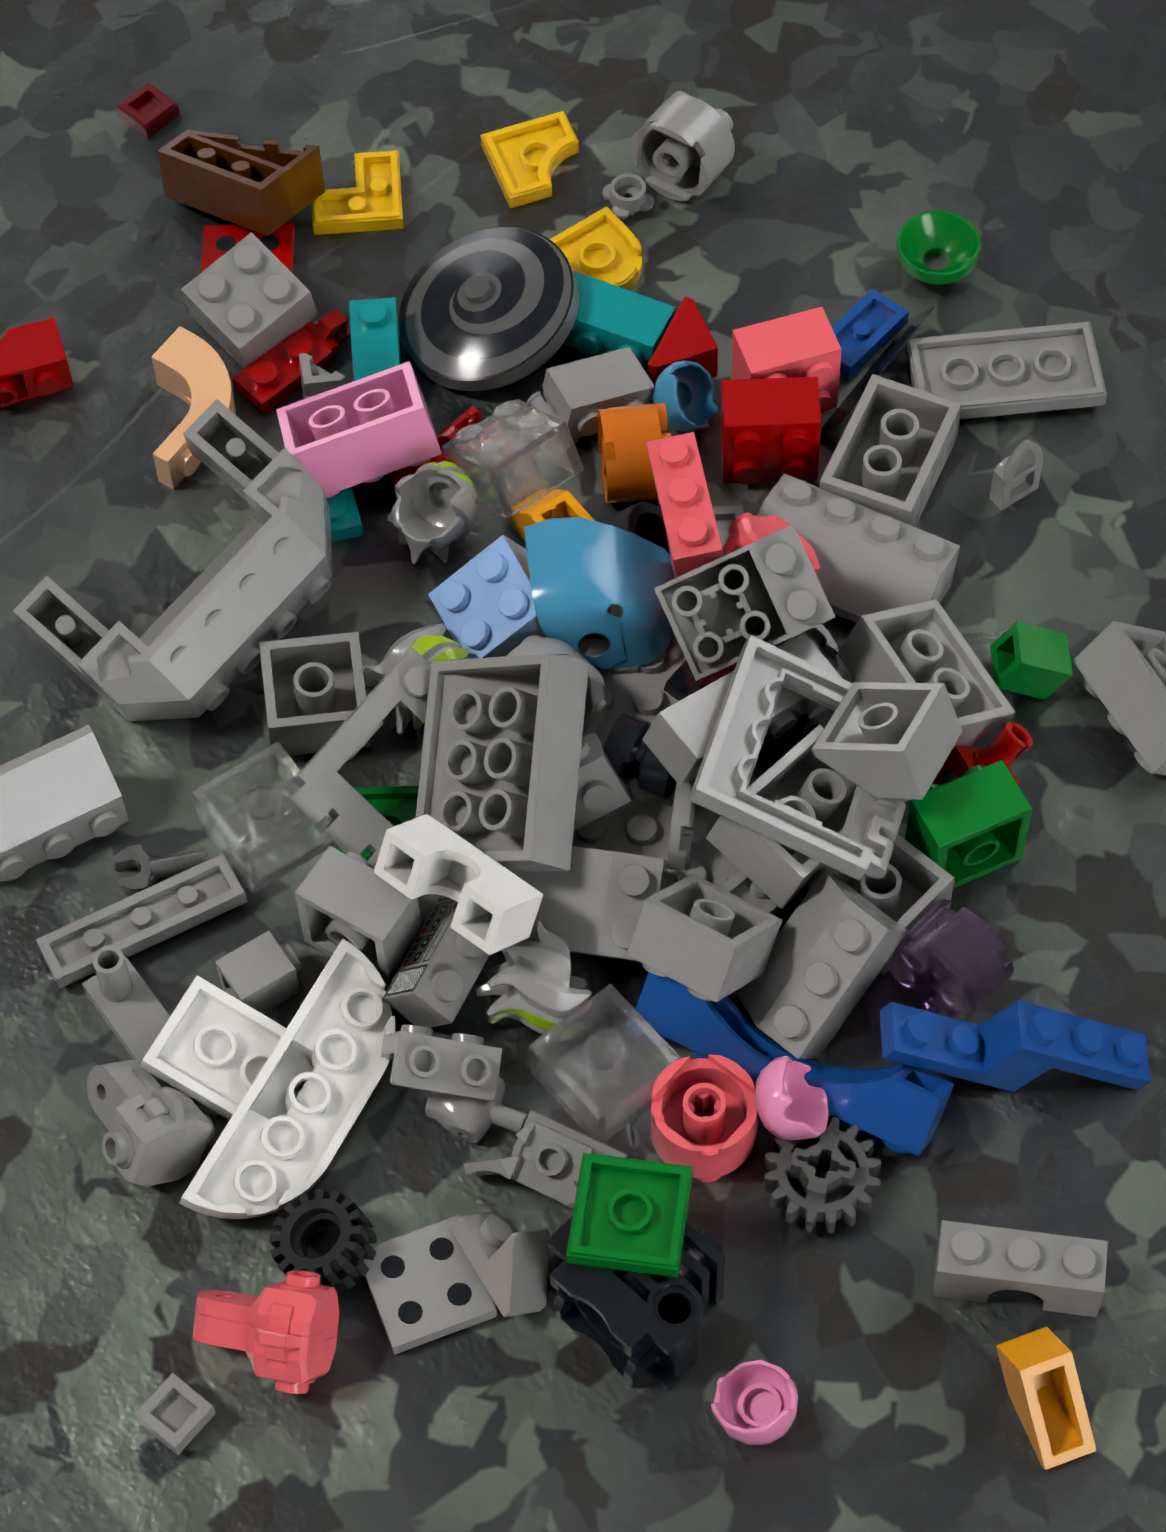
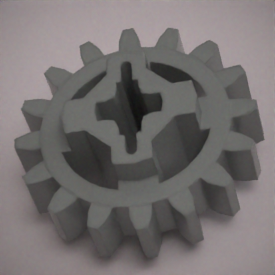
M833 1117L825 1132L818 1137L799 1140L774 1137L773 1150L776 1153H766L764 1168L769 1172L764 1174V1189L775 1190L771 1194V1206L773 1209L787 1206L785 1218L787 1223L791 1224L800 1216L805 1219L806 1232H812L816 1222H824L827 1232L834 1233L836 1220L842 1219L851 1228L856 1222L855 1209L866 1214L871 1211L872 1199L870 1196H878L881 1180L876 1178V1176L880 1175L881 1160L870 1158L873 1155L874 1147L872 1140L861 1143L857 1142L859 1127L853 1125L846 1132L839 1130V1118ZM841 1152L846 1154L851 1159V1161L846 1160ZM819 1170L827 1171L825 1178L817 1177ZM792 1187L798 1188L804 1196V1198L801 1197Z

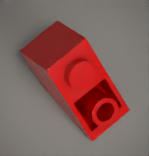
M54 317L8 329L0 340V407H7L24 400L43 395H53L59 391L74 388L68 361Z

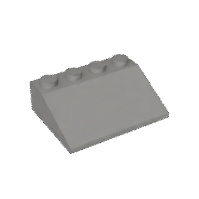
M551 653L431 662L416 818L425 814L430 815L508 870L527 872L570 871L589 666Z

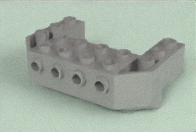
M217 399L183 435L190 452L248 502L253 519L148 630L138 638L120 621L108 630L48 576L13 610L19 622L31 635L129 722L199 718L206 709L209 711L215 710L230 692L228 686L240 673L243 675L249 674L260 663L259 642L272 641L274 637L278 640L283 638L294 627L297 621L295 615L307 602L314 604L321 599L331 585L329 579L333 576L330 508L324 489L285 448L280 452L276 451Z

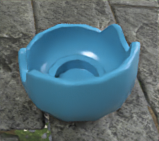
M677 361L666 367L658 376L652 399L654 404L665 403L667 426L670 429L685 433L710 429L708 422L719 414V408L714 403L715 387L711 374L697 362Z

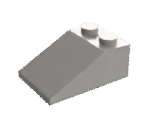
M572 846L570 871H511L543 894L530 937L523 941H538L536 927L539 920L548 932L567 941L569 952L641 963L626 955L644 900L665 889L669 863L663 858Z

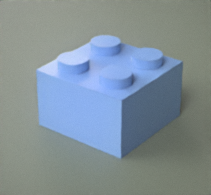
M504 535L500 536L428 594L453 640L469 650L468 659L507 656L525 638L531 635L546 637L539 625L533 603L527 551Z

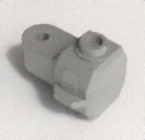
M137 1059L96 1065L88 1074L87 1095L93 1111L109 1130L102 1140V1150L107 1162L115 1165L126 1181L146 1188L179 1180L198 1169L203 1152L207 1146L214 1142L215 1128L211 1118L202 1113L190 1096L170 1087L162 1088L151 1073L140 1067L141 1061Z

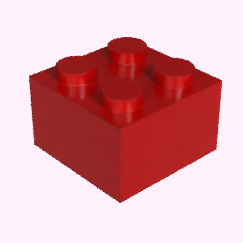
M818 377L721 380L720 446L723 483L749 485L756 482L779 481L784 473L802 481L818 480L821 437Z

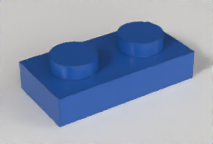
M872 288L832 326L842 349L840 373L850 379L908 323L909 311Z

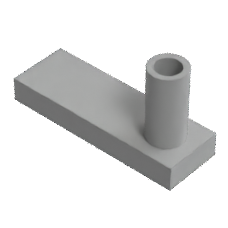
M103 946L93 955L92 963L96 975L82 983L84 992L132 1059L142 1062L144 1056L170 1018V1015L128 958L124 957L123 952L115 946ZM152 1074L162 1088L170 1087L180 1091Z

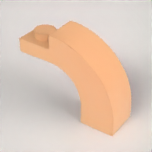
M181 326L176 329L151 357L157 385L181 398L190 406L186 417L153 453L159 482L173 490L185 477L191 476L201 462L190 452L183 433L216 399L236 415L231 382L223 360L205 340Z

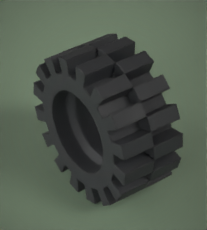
M324 1188L315 1189V1199L307 1192L298 1195L301 1205L296 1208L289 1202L283 1208L289 1214L287 1219L285 1220L277 1216L273 1223L280 1233H270L269 1242L275 1248L270 1250L272 1259L286 1276L288 1271L295 1270L320 1274V1284L334 1287L336 1293L340 1294L338 1284L343 1283L348 1289L352 1288L357 1283L351 1276L357 1271L364 1277L369 1271L363 1260L369 1259L374 1261L376 1251L370 1244L377 1243V1237L371 1229L373 1225L359 1207L340 1191L333 1189L330 1195ZM333 1226L340 1229L339 1239L331 1251L319 1258L311 1259L307 1257L308 1245L317 1233Z

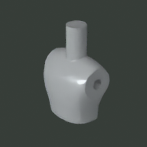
M499 1076L496 1097L492 1101L430 1092L425 1107L427 1117L436 1120L454 1136L469 1143L479 1142L492 1124L518 1133L523 1128L528 1117L526 1113L502 1105L505 1082Z

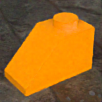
M1048 1327L996 1345L1008 1395L1041 1466L1047 1470L1097 1451L1072 1351Z

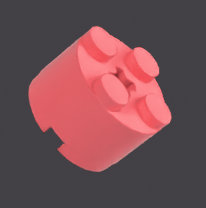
M708 1054V1058L691 1060L690 1056L678 1059L667 1066L654 1083L650 1103L651 1141L659 1157L664 1163L692 1166L693 1178L706 1183L718 1180L721 1176L734 1171L746 1161L754 1148L758 1125L755 1086L749 1074L734 1061L720 1055Z

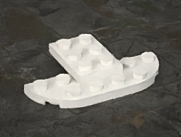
M342 939L287 1028L197 975L144 1056L140 1065L141 1068L229 1119L228 1124L183 1194L179 1204L193 1211L217 1218L248 1219L260 1217L283 1209L289 1202L294 1203L299 1200L298 1195L308 1192L328 1168L389 1063L390 1058L381 1057L383 1037L395 1032V1016H392L390 1004L382 1000L386 993L384 990L386 985L381 975L370 960L345 939Z

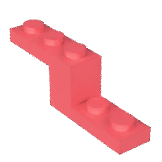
M694 432L646 442L675 578L724 556ZM737 663L699 679L700 686L711 684L735 670Z

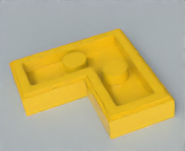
M399 150L354 153L356 187L325 189V193L312 202L314 235L404 229Z

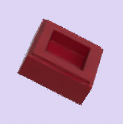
M149 82L116 106L118 117L146 139L152 137L180 116L178 104Z

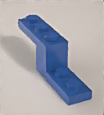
M1016 1000L980 1025L894 1002L879 1010L882 1059L1012 1092L1020 1089L1051 1068L1139 1090L1151 1082L1146 1034L1028 1002Z

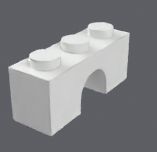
M428 814L386 829L374 869V874L411 900L426 894H438L457 901L458 904L450 928L488 955L530 937L543 897L540 891Z

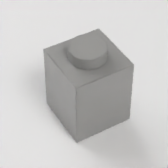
M269 930L215 961L220 983L225 992L262 1014L300 993L296 972L302 970L301 964L290 945L285 943L280 946Z

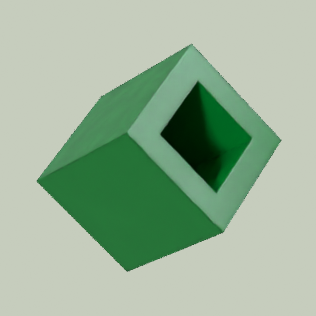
M1016 621L990 646L994 682L999 689L1046 700L1073 676V660L1069 652L1067 633Z

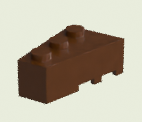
M185 130L157 152L165 197L269 236L325 193L319 146L307 144L303 148L304 152L280 149L279 141L267 139L263 143L264 147L240 144V137L235 135Z

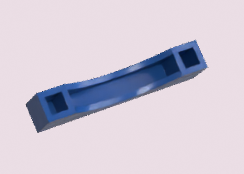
M650 972L647 975L631 1020L644 1027L647 1034L657 1040L664 1042L674 1041L691 1049L693 1055L697 1058H708L709 1054L720 1055L734 1061L749 1074L754 1085H756L761 1070L775 1058L789 1056L792 1061L809 1065L811 1069L805 1073L804 1078L809 1085L825 1090L828 1101V1113L839 1118V1125L846 1129L856 1125L859 1127V1131L864 1130L883 1139V1143L889 1149L902 1154L913 1153L919 1156L933 1140L955 1085L921 1068L901 1063L877 1068H847L823 1064L812 1059H797L753 1025L729 996L718 1002L702 1000L690 994L685 985L670 977L657 976Z

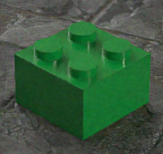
M1003 760L989 766L977 765L965 771L958 779L941 786L939 784H932L923 800H910L905 840L955 878L953 888H956L1023 858L1032 807Z

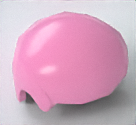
M789 1056L775 1058L760 1072L755 1089V1101L759 1117L764 1127L771 1134L781 1139L799 1140L818 1137L825 1132L829 1117L827 1095L824 1089L811 1086L806 1082L804 1075L810 1071V1066L792 1061Z
M763 1360L740 1363L725 1376L717 1380L714 1403H711V1409L715 1418L729 1437L750 1446L770 1444L784 1436L794 1422L798 1405L797 1387L790 1376L777 1365Z

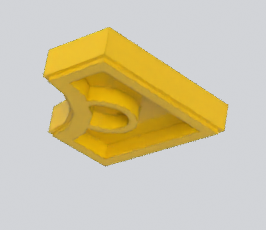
M564 110L480 135L483 151L510 209L552 197L551 178L554 170L564 159L579 153V141Z

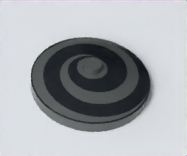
M495 227L467 234L452 241L431 256L410 281L399 310L398 322L401 341L420 372L439 385L462 391H483L503 387L537 370L562 346L577 317L579 307L577 278L562 250L553 241L540 233L518 227Z

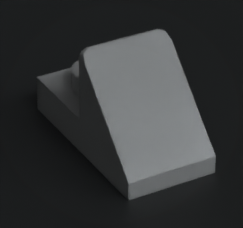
M498 1211L463 1215L450 1228L451 1233L503 1317L540 1312L546 1306L549 1247L546 1245V1240L550 1237L547 1228L513 1233L508 1223L502 1219Z

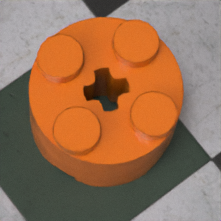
M665 403L599 409L597 413L598 445L602 461L601 478L605 502L625 503L658 500L646 442L671 437V433L661 434V432L667 431Z

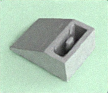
M793 524L654 588L696 681L737 663L743 645L750 635L771 645H776L835 618L834 612Z

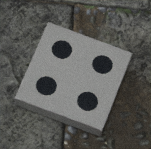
M459 1214L372 1246L376 1251L374 1261L369 1259L363 1260L364 1264L369 1268L364 1277L394 1355L497 1317V1309L492 1297L450 1231V1228L460 1218Z

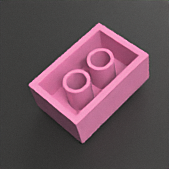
M410 361L276 409L285 449L293 455L324 489L326 499L337 495L343 489L363 482L371 483L378 481L388 473L407 466L422 465L432 457L442 454L426 402Z

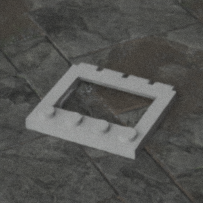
M750 635L741 650L688 800L857 880H860L864 874L878 879L885 876L894 848L893 842L897 838L906 808L905 802L908 801L905 799L876 798L857 785L842 833L839 834L822 826L823 822L779 801L771 802L747 790L782 686L836 711L853 684Z
M414 648L404 654L293 778V781L299 788L289 799L315 825L328 813L333 820L326 826L323 832L345 853L354 852L360 855L366 849L370 853L366 860L372 869H375L386 829L394 826L337 771L347 760H351L382 726V720L397 703L404 709L409 708L425 724L431 665ZM426 894L418 897L422 926L440 895Z

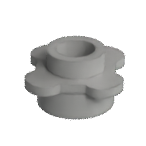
M627 173L617 176L602 191L603 198L610 201L613 207L612 212L619 219H626L629 215H634L640 210L644 212L650 211L654 206V198L646 193L645 181L635 174Z

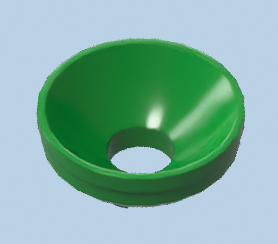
M942 210L927 211L911 217L903 224L897 238L898 259L904 270L917 280L935 285L949 284L966 277L977 264L981 248L980 236L970 221L953 212ZM930 256H942L948 260L949 266L941 270H934L924 264V260Z

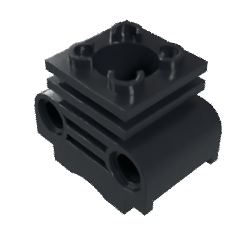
M571 1216L546 1240V1245L555 1253L556 1269L550 1274L549 1278L551 1286L558 1291L552 1305L553 1316L573 1334L581 1336L597 1346L607 1358L611 1369L631 1388L648 1373L668 1391L700 1357L702 1318L708 1313L709 1300L716 1305L723 1298L725 1256L723 1255L724 1250L721 1244L708 1231L700 1229L697 1232L686 1222L678 1278L570 1264L566 1261V1253L572 1223Z

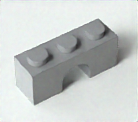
M942 1220L937 1243L932 1296L987 1303L989 1295L993 1292L1019 1290L1040 1297L1043 1300V1311L1097 1317L1105 1293L1108 1241Z

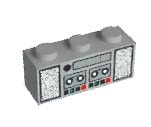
M443 895L439 896L382 998L383 1001L390 1004L391 1008L413 1025L428 1028L453 1023L489 957L486 952L450 928L458 902Z

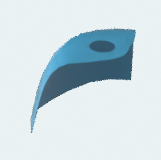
M581 517L550 518L524 527L532 598L539 625L546 637L568 643L597 670L646 665L658 659L666 651L674 636V632L654 590L655 587L675 579L670 555L664 548L634 533ZM611 604L621 606L623 609L622 617H615L611 613L608 614V607ZM591 633L602 634L610 641L608 651L598 656L584 654L580 651L578 644L582 637Z

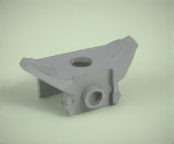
M530 1110L523 1128L516 1134L518 1139L510 1157L463 1164L465 1175L476 1174V1176L501 1174L510 1180L513 1179L574 1209L583 1152L626 1158L628 1154L534 1110Z

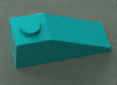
M396 298L349 301L354 381L400 365V334Z

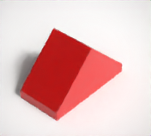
M684 297L648 363V377L654 386L661 372L677 361L697 362L711 374V378L718 375V346L694 299Z

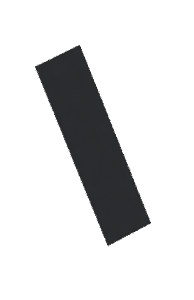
M934 307L908 321L823 425L821 433L839 425L860 400L871 375L879 376Z

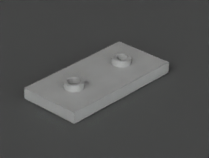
M1090 321L911 338L905 344L912 387L962 403L960 419L1103 406L1106 404L1107 392Z

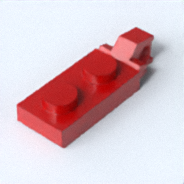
M335 309L320 318L317 324L312 321L305 324L304 327L233 376L234 388L262 413L267 414L302 388L299 354L307 353L312 356L313 364L324 370L334 364L333 357L340 351V344L351 336L348 318Z

